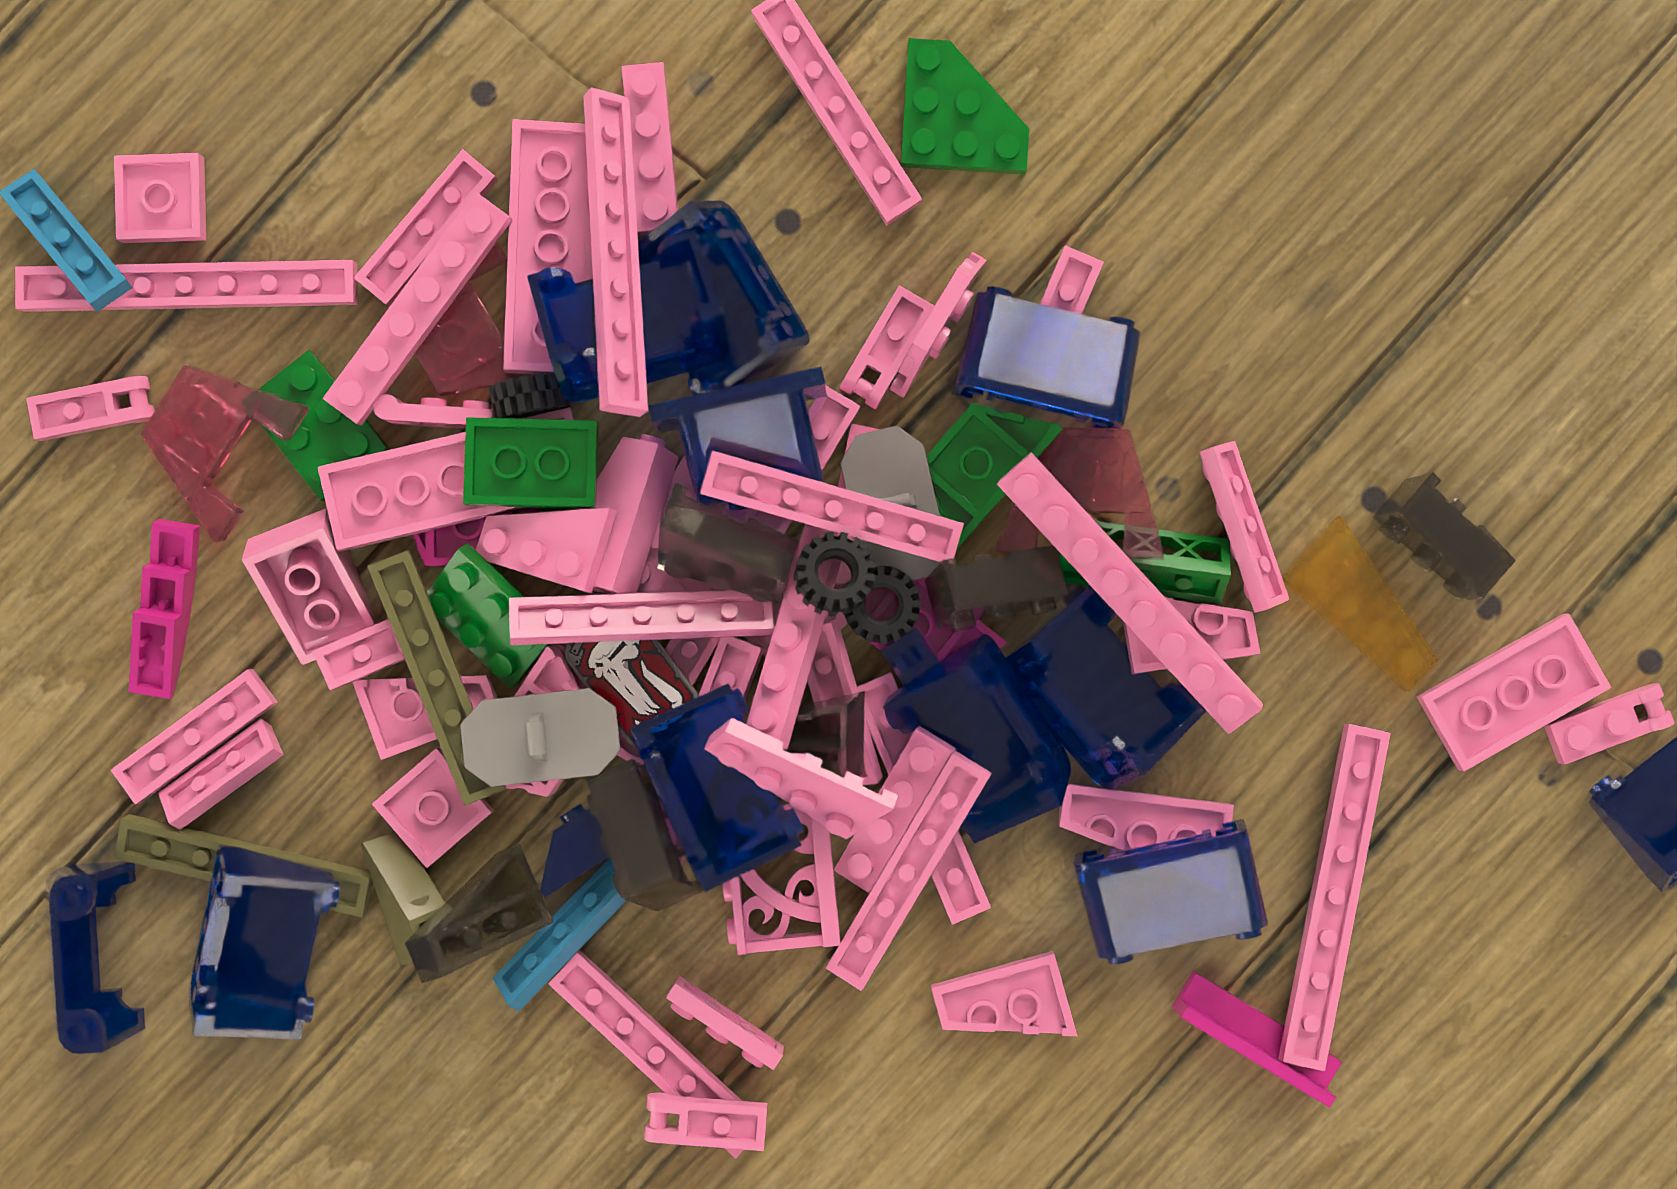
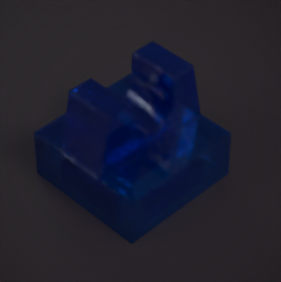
M917 627L902 636V639L893 642L881 650L904 687L940 664Z

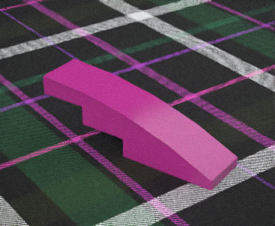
M157 519L152 522L150 563L142 567L140 608L134 611L132 616L129 692L166 699H171L174 696L191 614L197 570L200 525L165 519Z

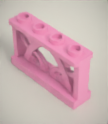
M751 778L723 781L721 783V791L714 792L716 816H724L726 833L719 834L718 839L720 858L728 859L730 876H723L725 902L732 901L734 918L727 919L729 944H737L738 955L815 946H840V928L830 832L824 825L807 814L796 811L791 807L790 803L780 808L774 794L769 790L759 787ZM756 793L768 802L772 814L765 819L764 812L759 807L750 805L755 812V816L750 821H744L740 817L737 808L740 799L746 794ZM791 819L793 830L796 825L805 824L808 828V835L802 840L794 839L790 835L785 823ZM777 829L789 847L804 854H814L815 863L800 868L792 875L786 886L785 895L768 884L752 866V862L761 846ZM737 830L751 835L740 855ZM742 879L757 894L748 898L745 902ZM801 880L810 881L814 886L813 893L807 896L803 895L800 890L799 901L792 899L797 883ZM774 908L782 912L781 922L771 934H757L749 925V914L754 909H761L764 912L765 919L762 924L771 919ZM790 916L821 923L822 931L785 934Z

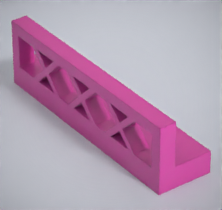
M1192 971L1171 1006L1182 1019L1327 1107H1331L1336 1096L1327 1087L1342 1064L1338 1058L1328 1053L1325 1071L1280 1061L1278 1057L1284 1026L1195 971Z

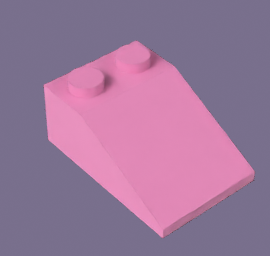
M327 508L248 539L242 561L302 665L316 660L312 651L378 623L349 550L342 552L336 550Z

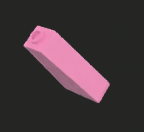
M642 434L640 440L623 437L597 479L596 508H612L617 510L592 592L605 595L636 594L679 458L665 448L666 442L660 438Z

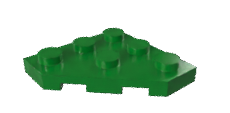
M908 38L901 167L1025 175L1029 143V128L950 40Z

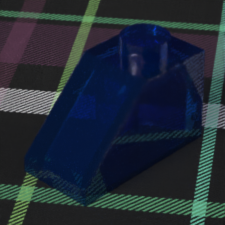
M579 804L559 817L563 825L553 831L540 892L544 898L613 855L622 847L596 804L587 810L584 809L582 804Z

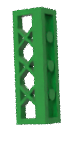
M1095 521L1113 541L1115 539L1127 540L1134 546L1130 550L1120 549L1163 596L1221 604L1231 577L1229 539ZM1158 544L1166 545L1177 553L1173 555L1161 554L1154 547ZM1199 550L1218 552V561L1204 560L1196 552ZM1058 551L1053 581L1091 586Z

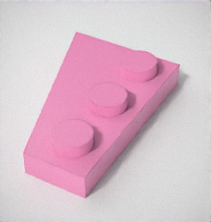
M612 508L486 516L476 551L487 562L592 593L617 510Z
M1165 597L1222 660L1261 654L1252 611L1203 603L1196 604ZM1123 621L1132 674L1167 669Z
M489 675L461 676L474 709L482 700L498 698ZM413 678L365 679L353 682L381 760L437 740Z
M1053 951L931 985L943 1030L995 1032L997 1030L1016 1031L1023 1034L1056 1033L1062 1034V1036H1077Z

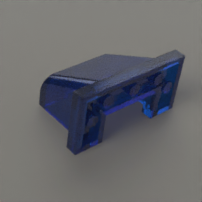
M822 367L648 405L651 421L661 433L674 430L679 431L698 510L700 511L726 505L729 506V511L749 508L700 494L711 451L824 483L806 402L827 396Z

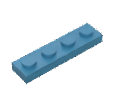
M35 169L0 191L2 198L96 312L133 288Z
M610 857L492 978L508 1006L520 1011L638 889L637 885L620 862Z

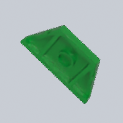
M972 403L927 454L926 458L940 517L964 523L956 551L1006 495L997 485L998 481L1029 453H1032L1038 459L1063 430L1060 425Z

